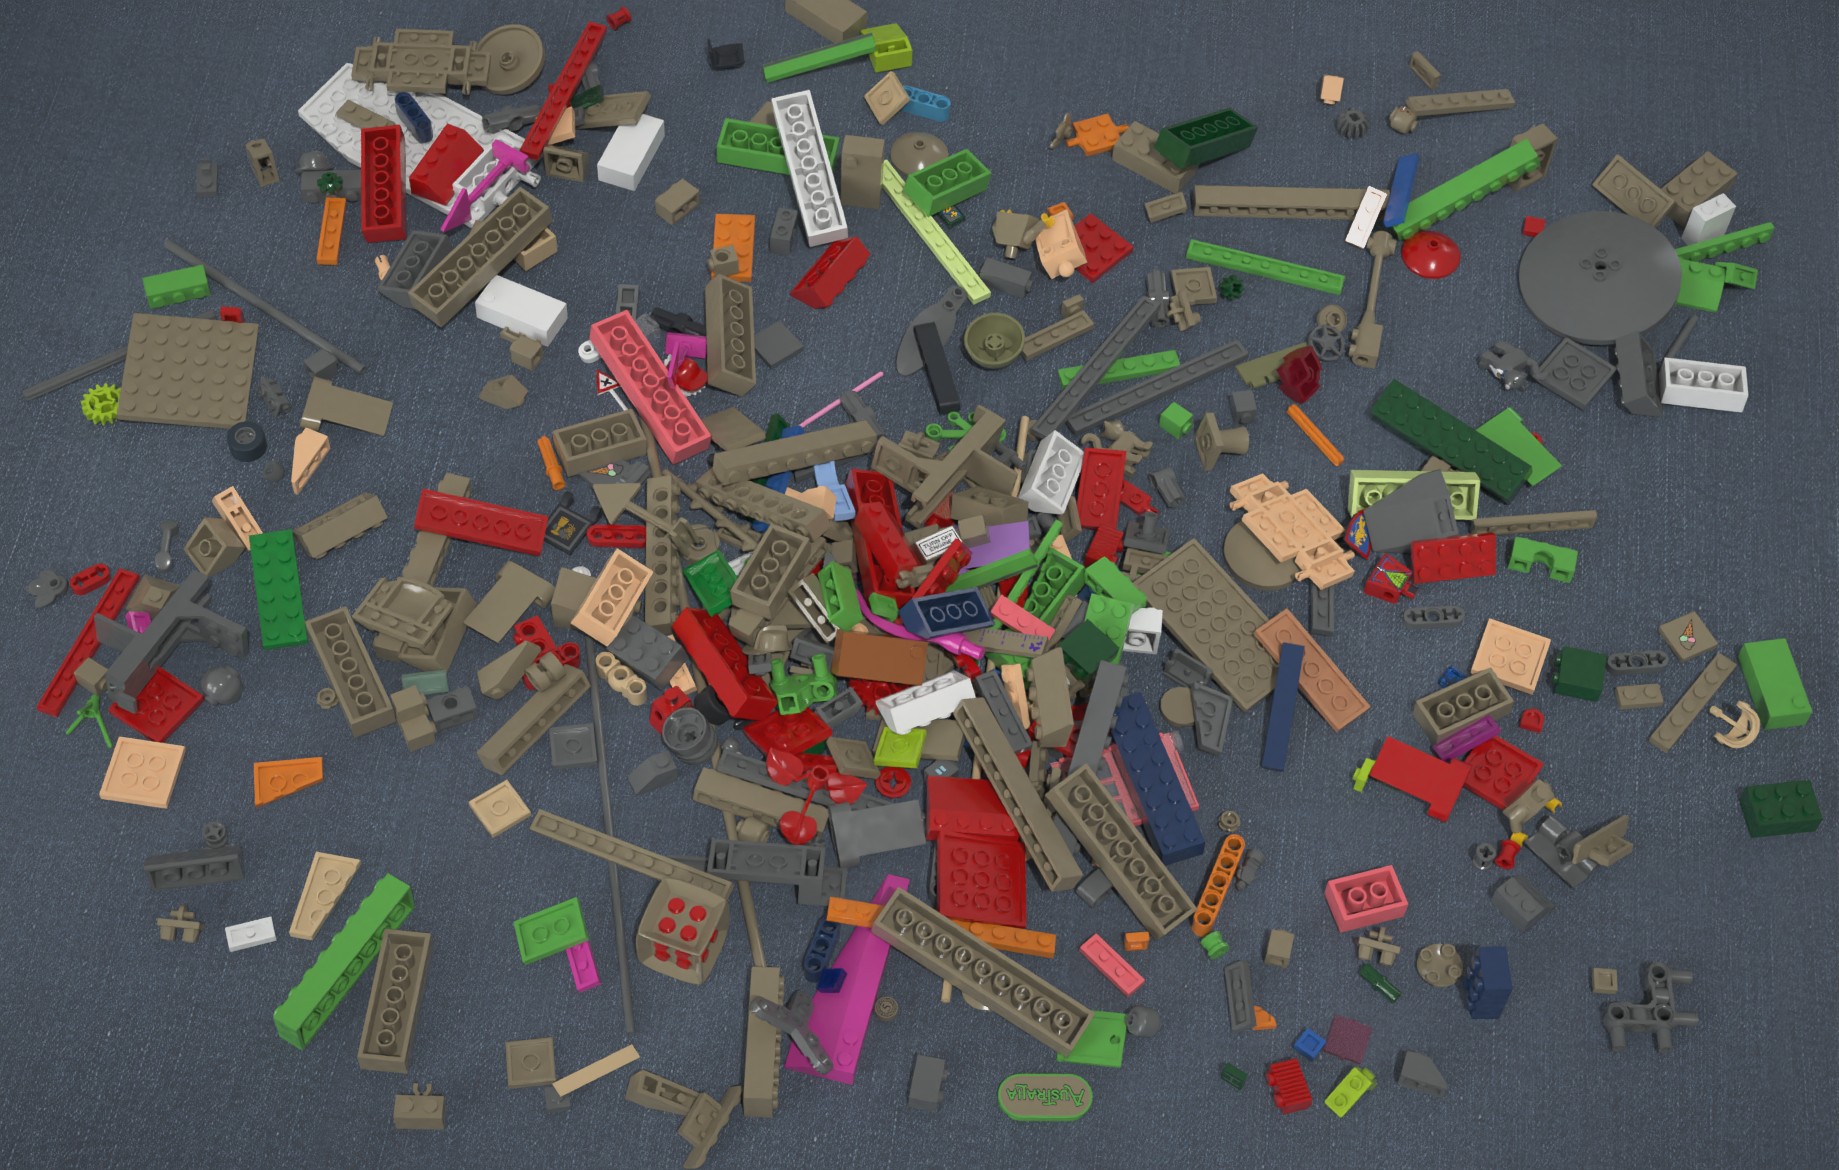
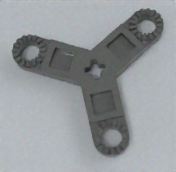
M797 991L791 997L788 1008L761 996H757L750 1002V1009H752L753 1013H756L755 1016L758 1015V1019L766 1020L770 1025L792 1036L805 1057H809L811 1065H814L813 1068H817L816 1071H819V1074L826 1075L833 1069V1062L821 1046L818 1036L808 1027L814 1003L806 993Z

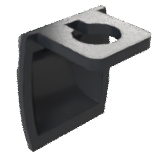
M707 39L713 69H731L745 63L742 43L712 48L711 40Z

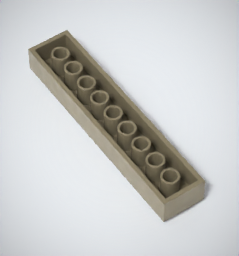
M899 886L873 923L872 933L1065 1058H1068L1095 1015L1093 1011Z

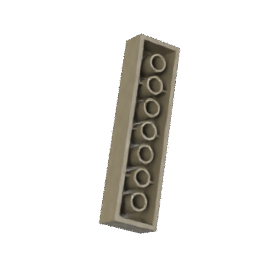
M519 187L408 292L412 306L438 326H444L553 221L550 208L522 187Z
M1087 763L1045 794L1155 941L1198 910Z

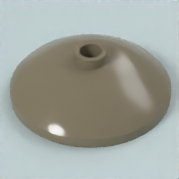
M926 132L904 134L896 139L890 150V159L893 166L905 176L948 157V150L944 142L937 136Z

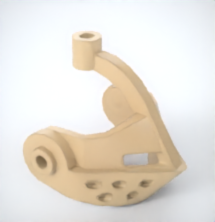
M1744 701L1737 702L1736 706L1742 709V715L1737 722L1724 715L1718 707L1712 706L1710 708L1711 714L1723 718L1734 726L1727 735L1723 736L1717 732L1714 737L1717 738L1718 742L1732 748H1741L1752 743L1757 737L1760 729V719L1757 713L1750 708V705ZM1748 720L1750 721V731H1748ZM1744 734L1747 735V736L1742 737V738H1739V739L1736 738V737H1739V736L1744 735Z

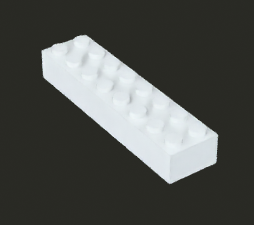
M810 90L772 98V109L809 247L848 238L847 224Z

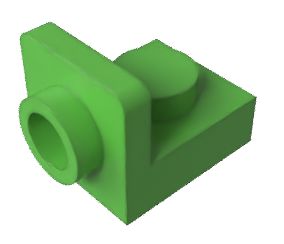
M873 592L869 597L872 613L893 623L899 615L895 599Z

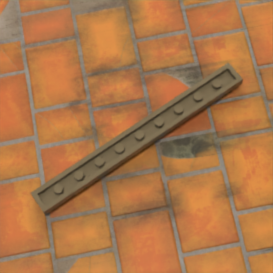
M539 809L529 828L536 834L658 881H662L664 878L679 879L710 890L728 900L735 886L730 881Z

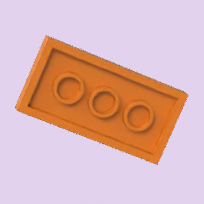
M716 214L713 249L734 246L739 260V273L726 275V277L738 282L752 281L755 215ZM713 270L711 273V280L715 277Z

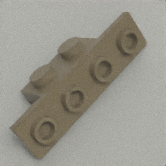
M1624 815L1619 819H1615L1597 832L1578 841L1573 848L1574 856L1572 863L1578 864L1589 857L1598 864L1608 867L1631 853L1634 844L1621 838L1626 833L1629 817Z
M741 1086L729 1087L720 1103L705 1092L699 1094L677 1132L694 1146L683 1165L685 1169L698 1168L705 1162L708 1150L716 1143L719 1131L726 1125L730 1118V1112L741 1099L740 1095L744 1090Z

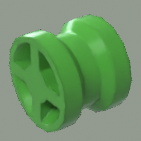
M1220 931L1207 935L1201 941L1202 947L1208 950L1210 959L1221 957L1230 948L1228 943L1222 940Z

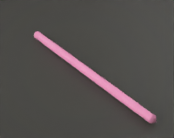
M880 371L852 391L859 392L882 377L884 372ZM840 398L799 425L804 428L839 405L841 403Z

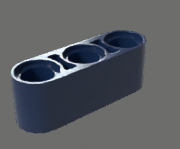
M398 93L395 96L397 115L418 142H430L433 139L430 119L409 93Z
M827 915L821 919L804 960V977L812 983L823 979L840 938L841 923L827 921ZM827 927H832V928H834L835 930H833V931H827V930H825V929H826ZM826 947L827 949L820 951L817 948ZM812 966H816V967H818L819 969L816 970V971H813V970H810L809 968L812 967Z

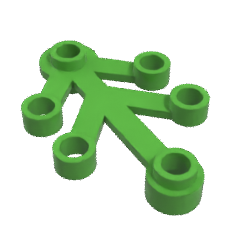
M950 412L948 414V423L952 426L957 425L962 430H942L940 425L930 424L926 427V438L936 442L941 438L962 439L972 426L977 423L971 419L975 412L969 414L968 423L960 417L959 413ZM1004 428L999 443L1003 442L1006 438V431ZM956 445L951 446L949 448V451L952 450Z

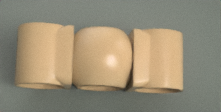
M601 652L596 657L598 676L605 679L613 690L622 692V696L628 698L632 705L638 706L645 703L647 700V690L644 680L638 678L630 667L621 665L620 661L615 659L612 653Z

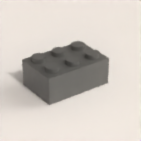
M634 615L606 648L608 652L615 656V659L620 661L621 665L630 667L636 675L661 691L689 658L680 644Z

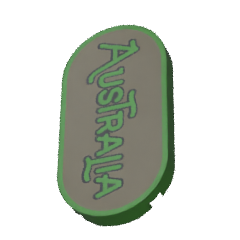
M1014 1074L1002 1082L998 1091L999 1107L1008 1114V1117L1017 1121H1075L1088 1112L1093 1098L1089 1084L1083 1078L1074 1074Z

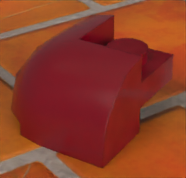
M1312 346L1301 347L1288 353L1283 357L1285 362L1276 369L1283 382L1279 387L1288 398L1298 403H1305L1321 386L1318 383L1320 371L1323 369Z

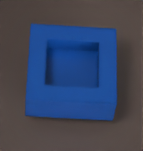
M1307 1028L1293 1048L1313 1062L1327 1041Z

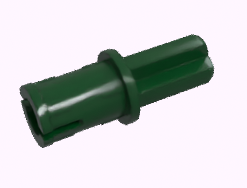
M1370 964L1362 967L1360 974L1374 986L1375 991H1380L1392 1004L1397 1001L1402 992L1387 980V976L1383 977Z

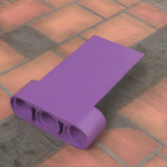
M1029 522L988 526L991 543L968 548L973 553L971 561L958 574L970 571V568L982 567L1029 549ZM959 525L953 526L955 530L959 529Z

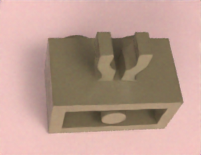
M413 1083L414 1095H396L393 1115L396 1129L444 1130L447 1110L444 1096H431L432 1084H427V1090L421 1096L419 1084Z

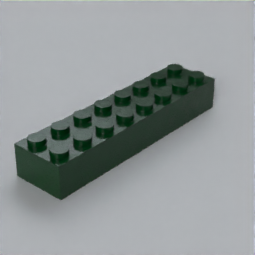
M1396 379L1392 380L1370 411L1374 420L1430 456L1445 461L1454 471L1475 472L1480 479V488L1508 506L1533 473L1530 464Z

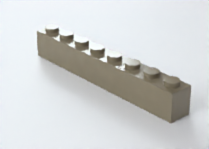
M865 420L714 454L713 471L723 485L808 467L874 452L877 434Z

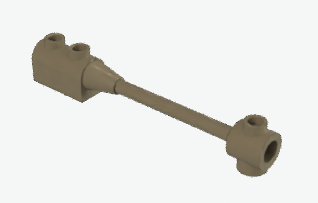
M1385 231L1375 232L1373 237H1368L1366 248L1370 249V254L1375 257L1367 310L1357 329L1353 328L1351 340L1355 341V345H1350L1348 356H1352L1354 364L1375 369L1383 328V325L1375 324L1374 313L1382 261L1389 255H1394L1396 240L1392 239L1391 234Z

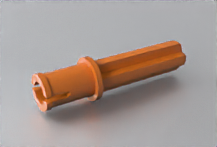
M542 436L538 439L537 443L547 468L546 475L550 477L553 489L561 490L566 486L561 473L562 467L558 465L549 438Z

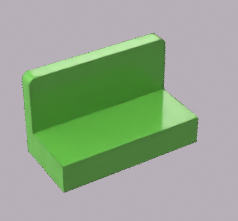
M1715 263V266L1727 269L1725 283L1747 289H1755L1757 269L1736 263Z

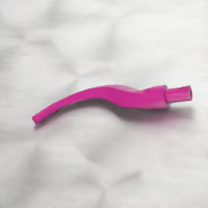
M856 590L863 614L884 631L906 639L934 642L957 655L964 653L977 660L983 658L986 650L985 647L968 641V636L962 633L927 639L907 631L905 625L892 623L872 613L860 591Z

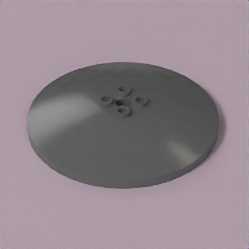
M1610 211L1578 213L1552 223L1531 241L1522 257L1519 270L1520 292L1532 316L1546 329L1562 338L1567 337L1574 342L1591 345L1616 344V339L1636 331L1644 335L1656 328L1673 310L1679 297L1682 280L1678 255L1672 244L1660 231L1636 217ZM1602 265L1605 269L1597 270L1595 267Z

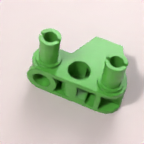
M825 654L812 656L815 673L786 676L783 659L777 658L772 660L771 672L773 679L770 681L771 692L778 700L776 708L781 715L801 713L813 702L827 701L838 695L836 689L837 679L832 672L828 671Z

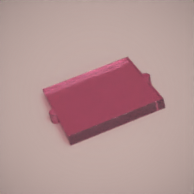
M1336 1015L1324 1052L1340 1057V1060L1346 1059L1361 1064L1372 1028L1357 1023L1355 1019L1349 1020Z

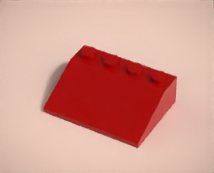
M927 776L926 840L937 841V833L940 830L1018 841L1020 834L990 780Z

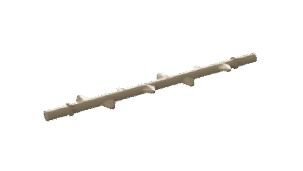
M668 469L663 470L662 476L672 475L675 482L679 483L680 490L693 500L690 505L691 509L703 508L717 520L715 523L717 527L728 528L744 541L741 547L743 551L756 549L759 543L747 534L750 529L748 524L737 526L722 514L724 510L722 506H713L696 493L698 489L696 483L685 484L681 478L679 479Z

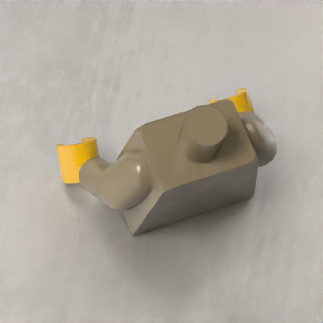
M1010 209L1008 212L1001 210L1000 212L997 211V220L993 224L992 230L996 243L1006 246L1005 258L1016 259L1018 248L1029 249L1036 237L1045 228L1052 227L1055 224V220L1052 215L1048 218L1046 213H1043L1041 220L1030 215L1012 213Z
M1537 779L1528 785L1503 810L1504 815L1510 821L1511 831L1513 832L1510 840L1515 841L1520 847H1522V842L1528 839V835L1521 832L1522 825L1532 818L1543 806L1555 813L1556 806H1562V802L1554 797L1551 785L1547 781Z

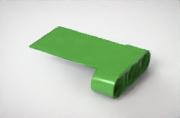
M1509 407L1477 428L1476 431L1530 464L1533 473L1527 481L1533 487L1562 467V465L1522 425L1524 420L1512 407Z

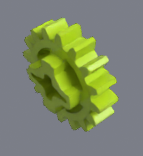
M107 383L101 388L97 384L95 390L89 388L90 394H84V400L81 401L83 414L86 415L88 421L93 419L94 424H97L99 421L102 422V425H105L106 421L113 424V419H117L121 388L116 389L115 384L108 387Z

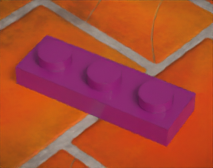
M1487 715L1433 745L1432 748L1440 760L1449 762L1453 757L1456 758L1501 733V730L1491 716Z

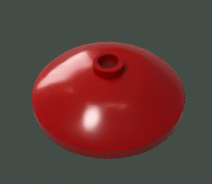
M1420 231L1415 233L1411 238L1405 240L1401 250V257L1405 266L1414 274L1428 279H1440L1451 275L1458 268L1461 259L1457 244L1450 237L1436 231Z

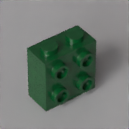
M1089 619L1082 623L1057 647H1062L1064 664L1073 671L1077 679L1083 680L1086 684L1097 675L1101 660L1111 663L1116 658L1120 648Z
M1563 646L1561 653H1557L1554 666H1558L1557 671H1554L1552 684H1555L1554 693L1598 702L1603 689L1606 655Z

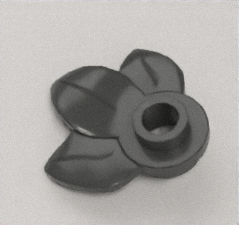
M43 570L39 574L40 579H35L28 584L26 592L37 596L35 608H42L53 603L56 596L59 597L66 593L68 589L67 580L63 576L57 575L53 570Z

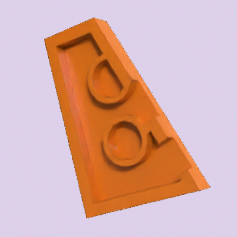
M322 757L254 763L256 808L324 781Z

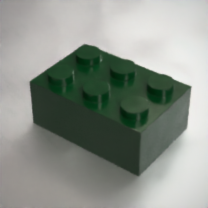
M1810 780L1746 786L1739 799L1751 838L1815 832L1823 820Z

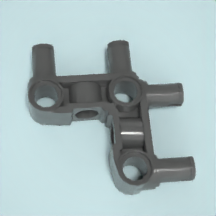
M1654 962L1650 965L1644 976L1643 987L1644 993L1647 994L1648 1005L1615 1002L1609 1006L1603 1017V1024L1611 1034L1613 1051L1621 1052L1626 1050L1625 1032L1657 1034L1658 1051L1660 1053L1672 1052L1671 1032L1677 1026L1696 1027L1698 1025L1697 1012H1677L1672 984H1691L1693 981L1692 970H1672L1662 962ZM1612 1014L1617 1015L1620 1019L1614 1018ZM1658 1016H1662L1666 1021L1659 1019Z

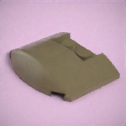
M385 577L380 578L354 612L352 619L372 632L376 630L404 641L409 647L424 648L453 607L451 603L448 604L445 596L440 591L424 582L404 577H397V581L387 582Z

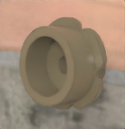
M331 688L322 689L317 697V703L323 709H330L338 703L335 692Z
M1233 811L1224 812L1218 819L1220 821L1219 827L1224 831L1234 832L1240 826V819Z

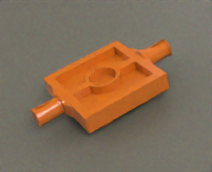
M1109 114L1074 122L1072 128L1076 138L1066 140V146L1069 148L1079 145L1084 150L1086 156L1113 150L1114 144L1120 138L1119 134L1125 132L1129 127L1127 123L1116 126Z

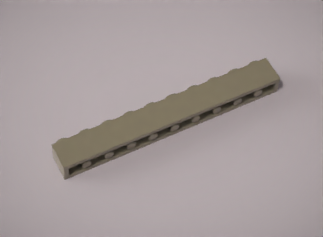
M1195 185L1193 210L1194 216L1354 220L1367 189ZM1377 189L1387 194L1376 219L1384 220L1390 191Z
M446 473L444 479L440 480L438 484V492L469 499L472 492L471 479ZM423 530L419 531L416 547L411 549L410 561L408 565L404 566L402 577L415 579L433 587L453 537ZM381 632L379 636L376 635L373 641L376 656L402 663L398 656L405 642Z
M984 697L962 699L954 710L953 715L1051 892L1073 889L1083 874Z

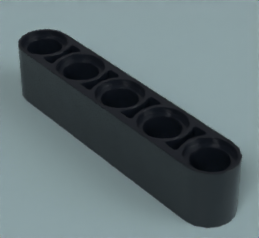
M935 322L914 325V337L939 415L960 411V400Z

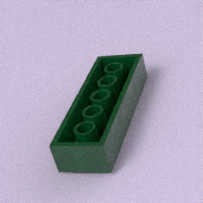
M1229 107L1162 128L1154 149L1160 152L1161 156L1174 162L1175 166L1184 169L1250 147L1258 127Z

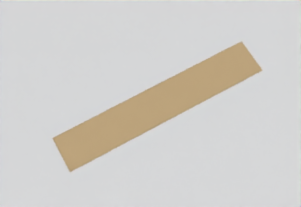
M631 1044L552 1084L561 1097L640 1058V1056Z

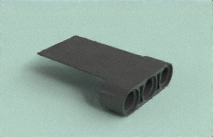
M918 799L851 811L849 802L828 805L837 866L840 868L860 866V856L926 844Z

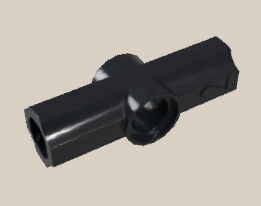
M658 307L654 308L649 321L654 326L671 333L707 337L706 326L694 322L685 313H678L676 315Z

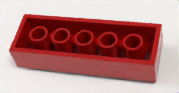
M400 125L361 129L362 233L367 243L407 239L405 136Z
M685 607L673 623L672 628L676 632L678 639L687 648V652L697 663V667L706 676L707 682L716 691L718 698L727 707L728 713L734 718L764 721L777 705L778 700L760 675L750 674L749 658L746 654L742 653V648L718 614L710 616L707 610Z

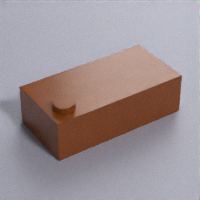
M837 629L831 672L837 676L922 686L928 642L893 635Z

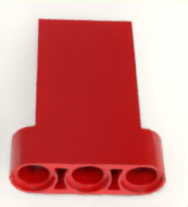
M1387 736L1369 776L1431 803L1427 815L1446 823L1472 765L1454 757L1449 764Z

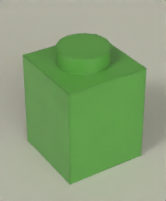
M1173 402L1161 414L1159 426L1179 439L1183 434H1188L1193 427V414Z

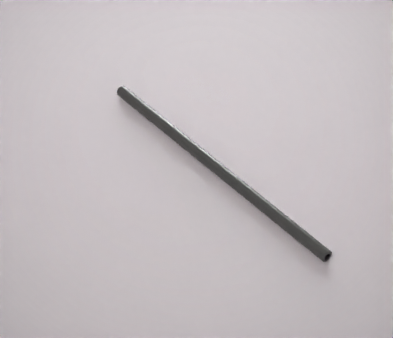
M167 239L165 241L164 248L193 267L203 265L205 274L318 348H324L329 354H334L338 361L358 374L363 375L366 372L367 367L172 240Z

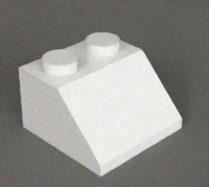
M1140 608L1132 614L1123 651L1157 655L1163 610Z

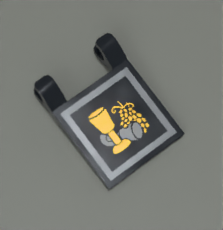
M566 491L559 504L548 517L544 542L571 556L587 535V530L602 518V513L599 507L594 506L586 518L569 509L574 503L573 493Z

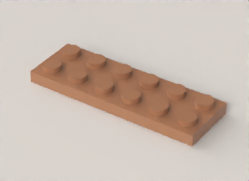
M1285 609L1255 630L1253 633L1278 664L1283 642L1305 646L1298 688L1336 733L1370 709L1371 706L1288 609Z

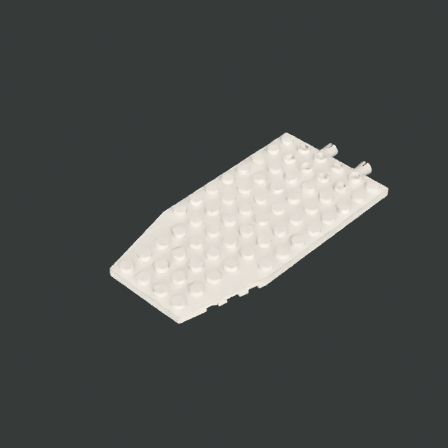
M346 63L298 110L299 116L347 161L360 168L361 128L338 118L337 110L347 100H350L395 122L396 125H400L405 136L406 193L446 215L449 214L462 188L467 189L469 196L498 164L499 160L493 157L492 143L496 139L518 151L525 141L524 138L507 129L486 132L483 128L481 115L439 93L407 92L415 99L432 124L433 139L427 143L418 142L397 115L395 96L401 92L387 91V82L380 81L374 82L373 90L370 91V87L369 91L366 90V81L352 80L353 64ZM448 123L466 130L484 149V152L452 184L455 194L447 206L412 194L409 176ZM544 152L538 161L529 158L525 162V164L530 166L526 174L512 166L504 170L485 192L470 206L472 219L464 224L472 228L475 220L483 221L497 205L500 206L508 198L507 194L521 180L536 187L541 180V176L530 170L544 156Z

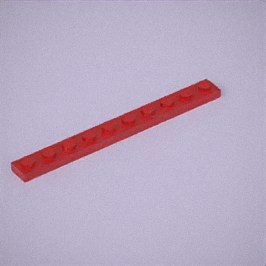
M588 22L519 150L526 154L528 158L539 160L544 147L551 138L607 33V26Z

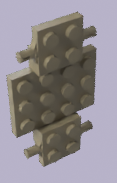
M396 29L394 43L381 42L382 39L380 37H374L372 46L356 47L351 73L352 80L366 81L365 89L368 91L369 87L370 91L373 90L375 81L387 82V91L446 93L448 81V84L463 85L462 93L466 95L467 92L468 95L470 94L471 85L487 86L491 52L476 50L477 42L474 40L473 43L472 40L469 42V46L453 45L454 31Z

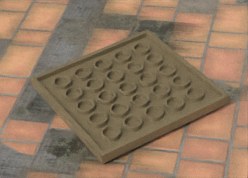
M133 313L117 419L231 429L235 424L246 421L259 324L243 322L241 324L231 321Z

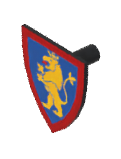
M1364 508L1353 515L1348 523L1345 535L1336 540L1339 544L1347 543L1362 558L1368 561L1371 541L1363 510L1367 508Z

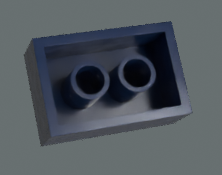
M1506 946L1478 947L1475 956H1472V963L1467 967L1466 976H1463V988L1468 992L1466 1008L1467 1011L1471 1012V1019L1500 1018L1513 990Z

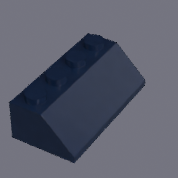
M977 587L912 598L898 611L907 631L927 639L993 627L995 625Z

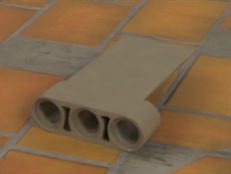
M314 376L300 427L318 432L321 420L324 419L384 436L393 402L333 386V381Z
M507 561L495 575L498 582L463 622L465 625L497 643L502 640L532 603L545 608L552 600L555 587L551 583L512 561Z

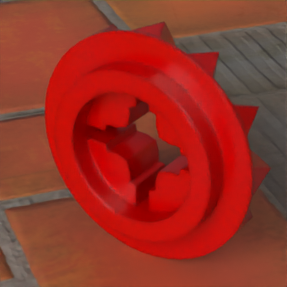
M889 766L880 771V775L875 782L876 788L883 797H890L891 800L894 797L901 798L905 793H908L911 786V778L903 768ZM893 777H895L897 783L894 789L890 785Z

